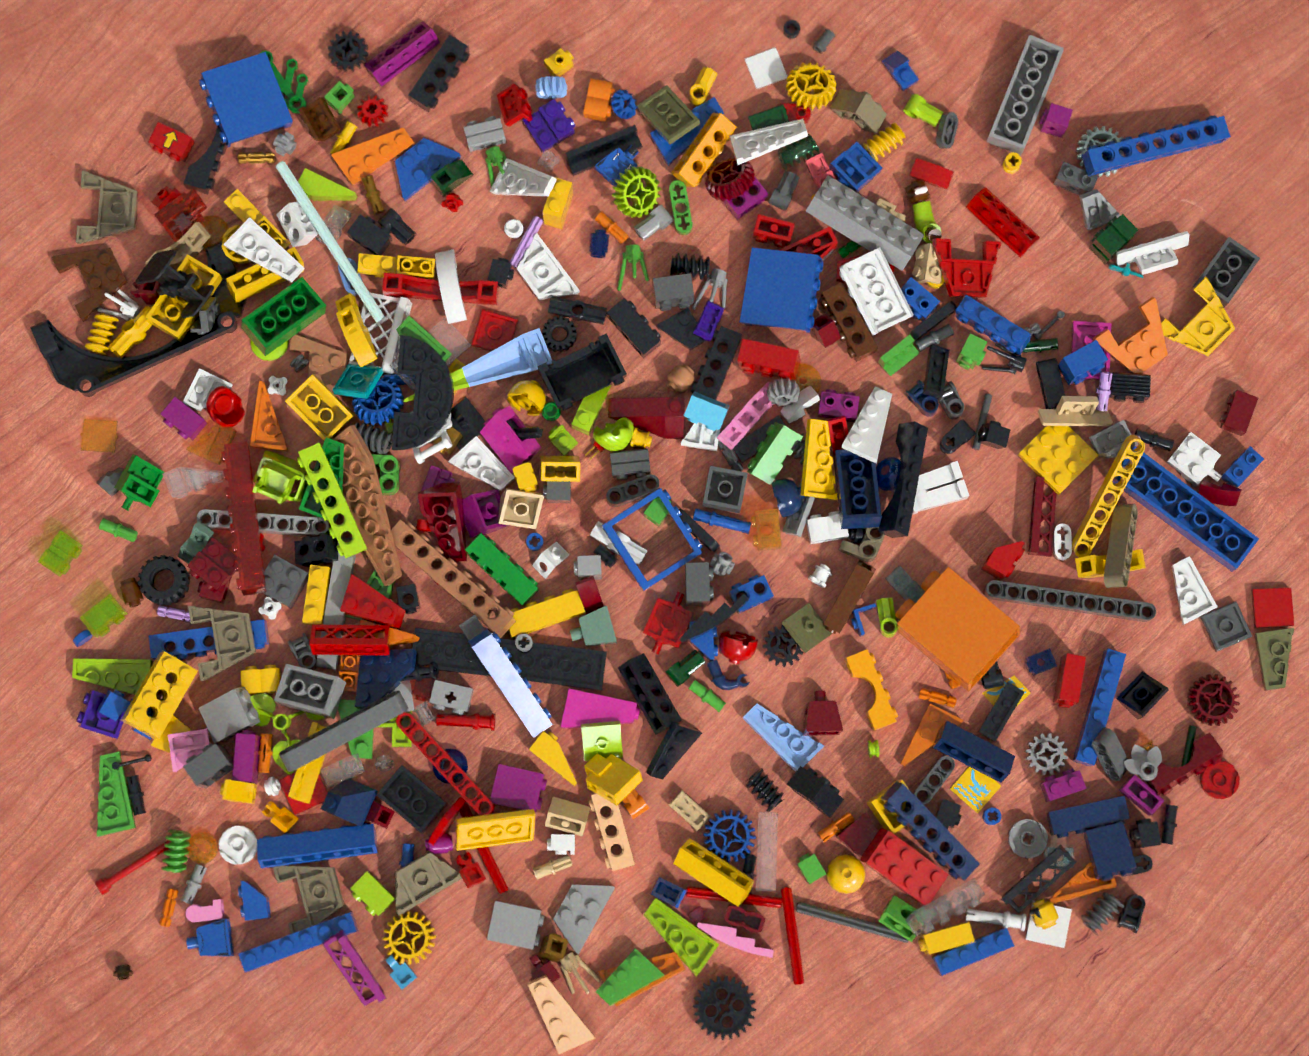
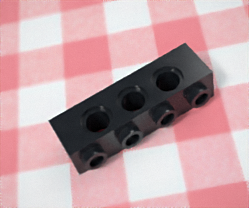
M449 35L409 93V100L428 113L431 108L434 109L439 102L438 98L441 93L444 94L448 90L450 80L452 78L455 79L458 75L461 64H465L469 59V47ZM448 57L456 58L454 62L446 61ZM438 72L445 73V75L441 78L436 77V74ZM428 87L435 88L432 93L425 91Z
M723 326L720 327L719 331L715 330L712 341H714L713 347H708L705 358H707L706 364H701L697 374L700 376L698 383L694 382L691 393L695 391L712 399H717L742 339V334ZM719 345H725L728 348V350L724 353H721L718 351L717 347ZM718 362L721 367L718 370H713L710 364ZM710 379L714 384L711 387H706L703 381Z
M644 653L618 667L655 735L669 729L672 721L676 723L682 721Z

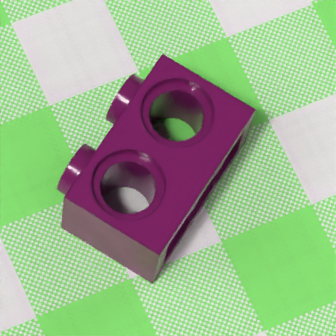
M756 177L753 186L749 187V189H756L757 194L751 195L748 191H745L744 195L737 197V199L742 201V204L739 206L734 205L732 202L736 198H732L731 201L728 199L724 201L737 220L768 198L767 191Z

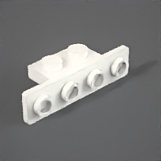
M1185 231L1135 247L1122 249L1116 252L1117 266H1122L1127 263L1136 262L1142 275L1178 265V258L1173 250L1189 245V233Z

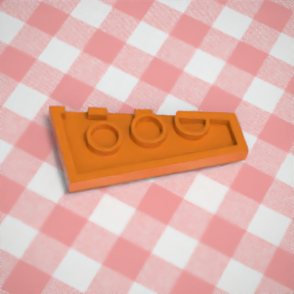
M672 952L648 959L665 976L615 1003V1006L617 1007L685 971L686 969L679 956ZM619 966L598 971L603 983Z

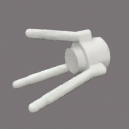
M121 289L117 292L127 301L122 302L116 297L105 293L106 297L121 305L120 311L122 313L99 308L98 312L121 317L127 321L129 318L134 319L140 306Z

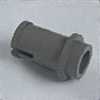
M825 29V32L818 41L814 42V50L818 53L825 52L827 50L826 47L835 37V34L831 30Z

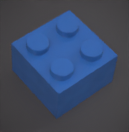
M1095 340L1064 357L1058 364V367L1068 385L1073 383L1078 385L1089 374L1094 376L1100 373L1101 369L1105 367L1104 364L1108 358L1098 341Z

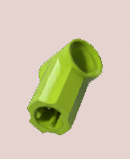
M917 94L911 95L903 109V112L909 117L919 118L936 127L943 114V111L928 104L923 97Z
M881 598L876 600L880 632L884 637L890 638L896 634L898 629L893 598ZM890 623L894 626V630L887 632L883 626Z

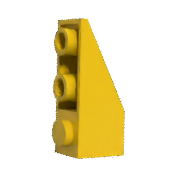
M225 779V784H221L220 795H223L224 800L231 802L255 804L257 785Z

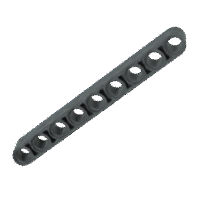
M992 580L984 587V595L988 599L1140 622H1147L1156 615L1155 606L1147 602ZM990 585L997 587L998 593L996 595L989 592ZM1009 588H1013L1017 591L1016 597L1009 596ZM1028 591H1033L1036 594L1035 600H1030L1027 597ZM1047 594L1054 595V603H1049L1047 601ZM1067 596L1073 598V606L1066 604L1065 598ZM1086 599L1092 601V609H1089L1084 605ZM1104 602H1109L1112 605V611L1108 612L1104 609ZM1123 605H1128L1131 608L1130 614L1123 612ZM1142 608L1149 609V617H1145L1142 614Z

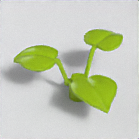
M260 693L250 696L253 707L257 710L260 720L256 725H268L271 717L274 727L282 730L287 741H279L274 746L273 758L276 764L287 774H292L296 770L288 772L279 753L300 741L297 739L291 741L286 729L290 727L292 718L305 712L299 711L289 716L286 714L275 716L272 713L276 709V704L270 695ZM306 712L307 717L311 720H321L325 718L323 716Z

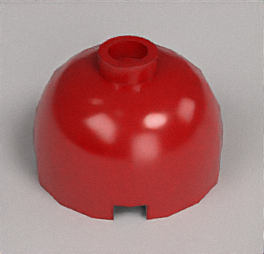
M728 630L720 633L719 649L723 656L729 659L730 663L740 664V661H747L755 654L758 639L755 640L754 636L736 631V634H730Z

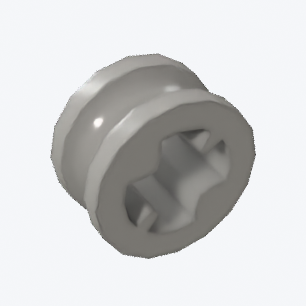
M520 634L515 640V645L518 650L527 652L532 648L533 641L528 634ZM523 638H527L526 640L530 642L525 648H522V645L518 643Z

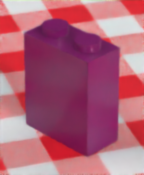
M242 730L241 734L236 733L232 777L234 781L258 783V751L260 750L261 737L256 735L254 731Z
M498 764L490 800L494 804L515 809H534L536 813L537 809L540 810L543 798H540L541 790L545 791L547 779H544L545 775Z

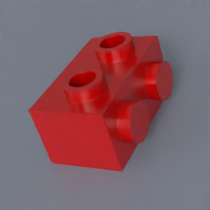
M758 214L753 238L760 243L771 242L776 247L784 248L790 245L795 223Z

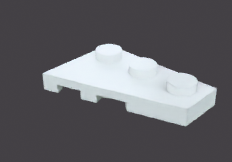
M1190 556L1172 565L1182 625L1217 608L1213 597Z

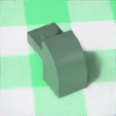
M198 521L193 526L190 537L181 546L178 557L189 564L199 551L201 552L212 539L214 532L208 526Z

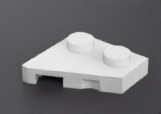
M199 368L183 403L201 411L206 407L207 397L214 388L225 386L231 389L233 384Z
M700 422L698 424L694 423L688 434L681 441V446L717 451L719 441L717 437L720 434V430L716 429V431L706 428L705 424Z

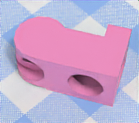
M223 899L213 900V906H189L186 910L187 919L191 922L225 919Z

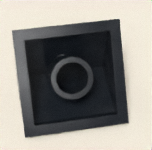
M1142 671L1116 699L1138 720L1143 718L1169 689Z

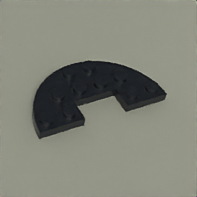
M400 335L397 373L416 375L413 413L394 412L392 450L416 448L432 439L445 425L451 413L454 400L452 376L442 356L427 343L413 337Z

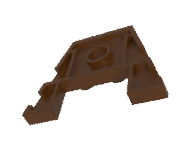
M111 248L52 256V260L60 274L78 266L92 294V297L74 305L83 322L108 299L105 293L113 296L127 283Z

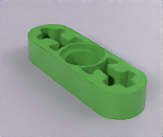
M676 180L669 186L675 229L680 235H687L692 230L688 195L684 182ZM675 186H679L680 189H683L680 190L681 198L677 199L676 191H673L675 189ZM678 203H683L686 206V210L678 212L675 206ZM681 217H684L685 224H689L686 230L679 227L681 225Z

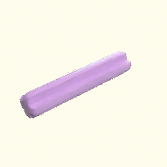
M533 217L510 260L513 267H518L527 248L532 243L534 235L538 233L543 223L541 218Z

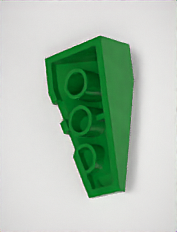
M326 437L322 448L343 492L344 444ZM319 461L316 462L313 472L320 469ZM324 478L318 482L320 489H326L329 485L328 480ZM308 485L299 510L323 518L321 514L323 507L321 503L316 502L312 494L316 491L313 485ZM334 496L326 499L328 507L336 505L337 500ZM338 514L335 515L334 522H336Z

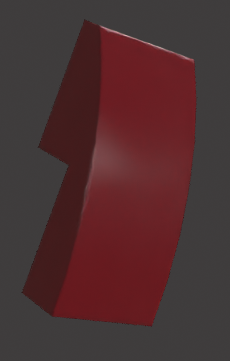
M1203 480L1198 493L1213 504L1236 506L1242 489L1226 483L1218 486Z
M594 576L575 582L586 615L604 607Z

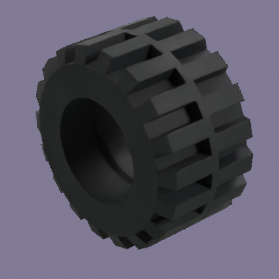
M161 555V557L154 556L153 560L148 559L146 561L147 564L145 566L142 565V572L138 574L140 578L138 585L141 587L140 591L147 599L158 605L163 606V604L169 606L173 602L175 604L178 603V599L185 597V591L188 592L189 590L187 587L190 584L188 579L189 573L178 560L171 556ZM170 570L174 574L173 585L166 591H158L154 586L155 576L160 571Z

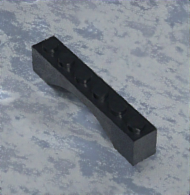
M219 125L208 150L189 166L183 183L187 189L207 195L209 190L213 189L215 179L213 178L215 172H218L221 162L219 160L221 155L225 154L227 147L221 141Z
M915 421L898 425L895 442L900 454V475L893 497L882 513L879 532L891 538L905 537L909 534L928 432L927 427Z

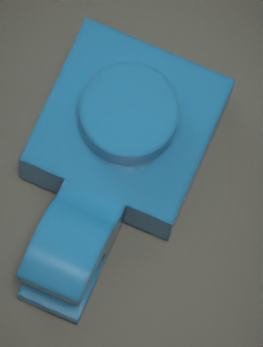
M391 955L386 959V962L394 970L390 976L403 990L417 978V975L406 962L400 965L397 960L393 959L394 956Z

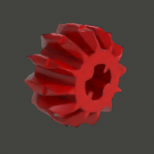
M367 95V101L364 99L360 100L362 105H357V110H359L357 116L361 118L362 124L367 122L368 127H371L372 123H374L378 127L379 121L381 123L385 122L383 117H388L389 114L386 111L388 110V105L384 104L383 98L378 100V96L375 95L371 99L370 95ZM370 109H375V113L371 114Z

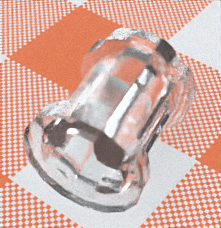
M427 701L414 708L413 712H416L422 726L436 720V716H433L428 708Z

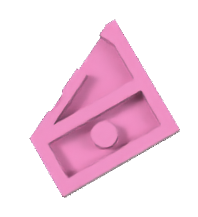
M208 729L168 735L173 772H177L187 764L185 761L193 755L199 756L203 753L202 749L210 744Z

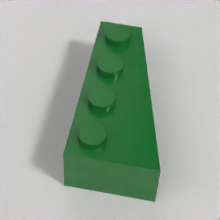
M480 533L465 549L467 555L523 607L539 591L538 583L531 576L527 578L523 574L524 570L517 563L513 564L509 560L510 557L503 550L499 551L495 547L496 543L489 537L486 538Z

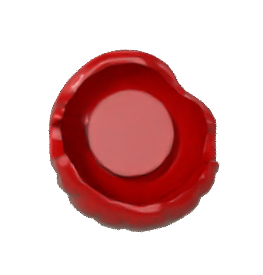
M218 386L209 393L206 400V409L210 418L219 426L234 427L242 421L245 415L240 396L228 387Z

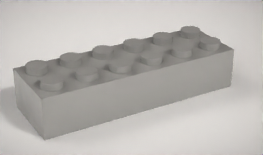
M1029 35L986 141L987 143L1022 155L1064 51L1063 47Z
M827 175L806 209V212L867 250L872 251L880 247L887 262L903 271L924 236L917 229Z

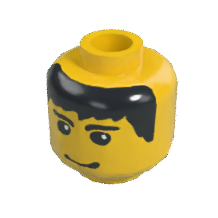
M1040 899L1033 903L1034 906L1030 909V915L1036 927H1041L1044 930L1057 924L1058 913L1052 901Z

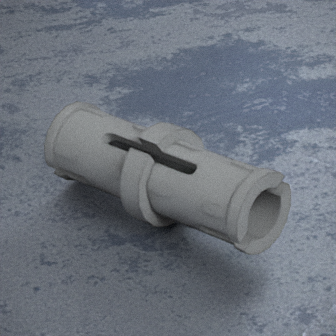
M195 864L190 879L186 881L187 886L180 899L181 901L190 905L193 904L192 902L198 888L201 889L202 885L200 884L208 868Z

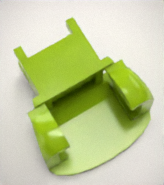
M265 450L253 480L256 485L252 492H258L273 498L279 504L286 500L299 502L303 499L308 486L304 476L307 474L305 467H300L298 461ZM295 479L301 480L297 492L295 491L290 495Z

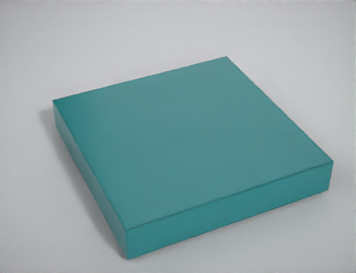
M348 364L332 389L335 395L368 399L384 372L381 367H360L357 364Z

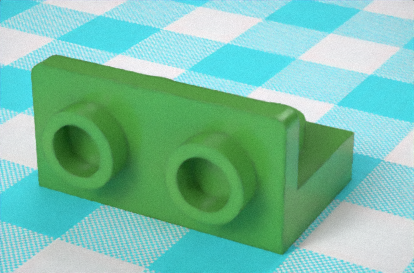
M908 335L880 357L878 363L889 376H892L919 354V351L913 345L914 339L911 335Z

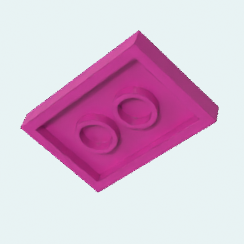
M1073 321L1071 353L1093 342L1092 338L1105 329H1109L1111 332V323ZM1102 348L1108 360L1104 364L1105 367L1101 370L1103 372H1110V354ZM1100 373L1094 376L1089 374L1085 379L1100 380Z

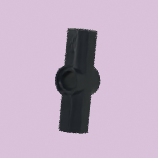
M552 296L548 313L569 317L575 321L583 320L604 325L607 308L586 304L580 300L572 301ZM581 307L583 311L581 314H574L573 309Z

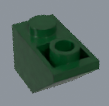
M459 160L445 165L430 177L433 185L444 197L472 177L473 173L463 160Z

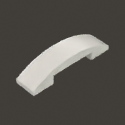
M454 249L435 253L438 281L448 324L467 320L456 269L457 263Z

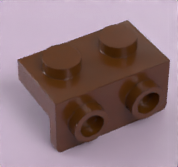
M319 97L309 106L298 109L302 121L307 124L311 137L316 141H326L341 130L324 97Z

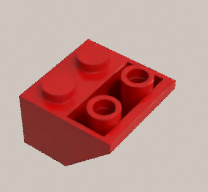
M1020 541L996 547L989 554L981 570L1000 581L1004 577L1008 578L1016 567L1013 565L1014 561L1017 562L1025 551L1022 548L1025 543Z

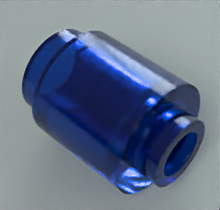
M595 230V233H591L589 246L591 257H606L609 235L606 234L605 230Z

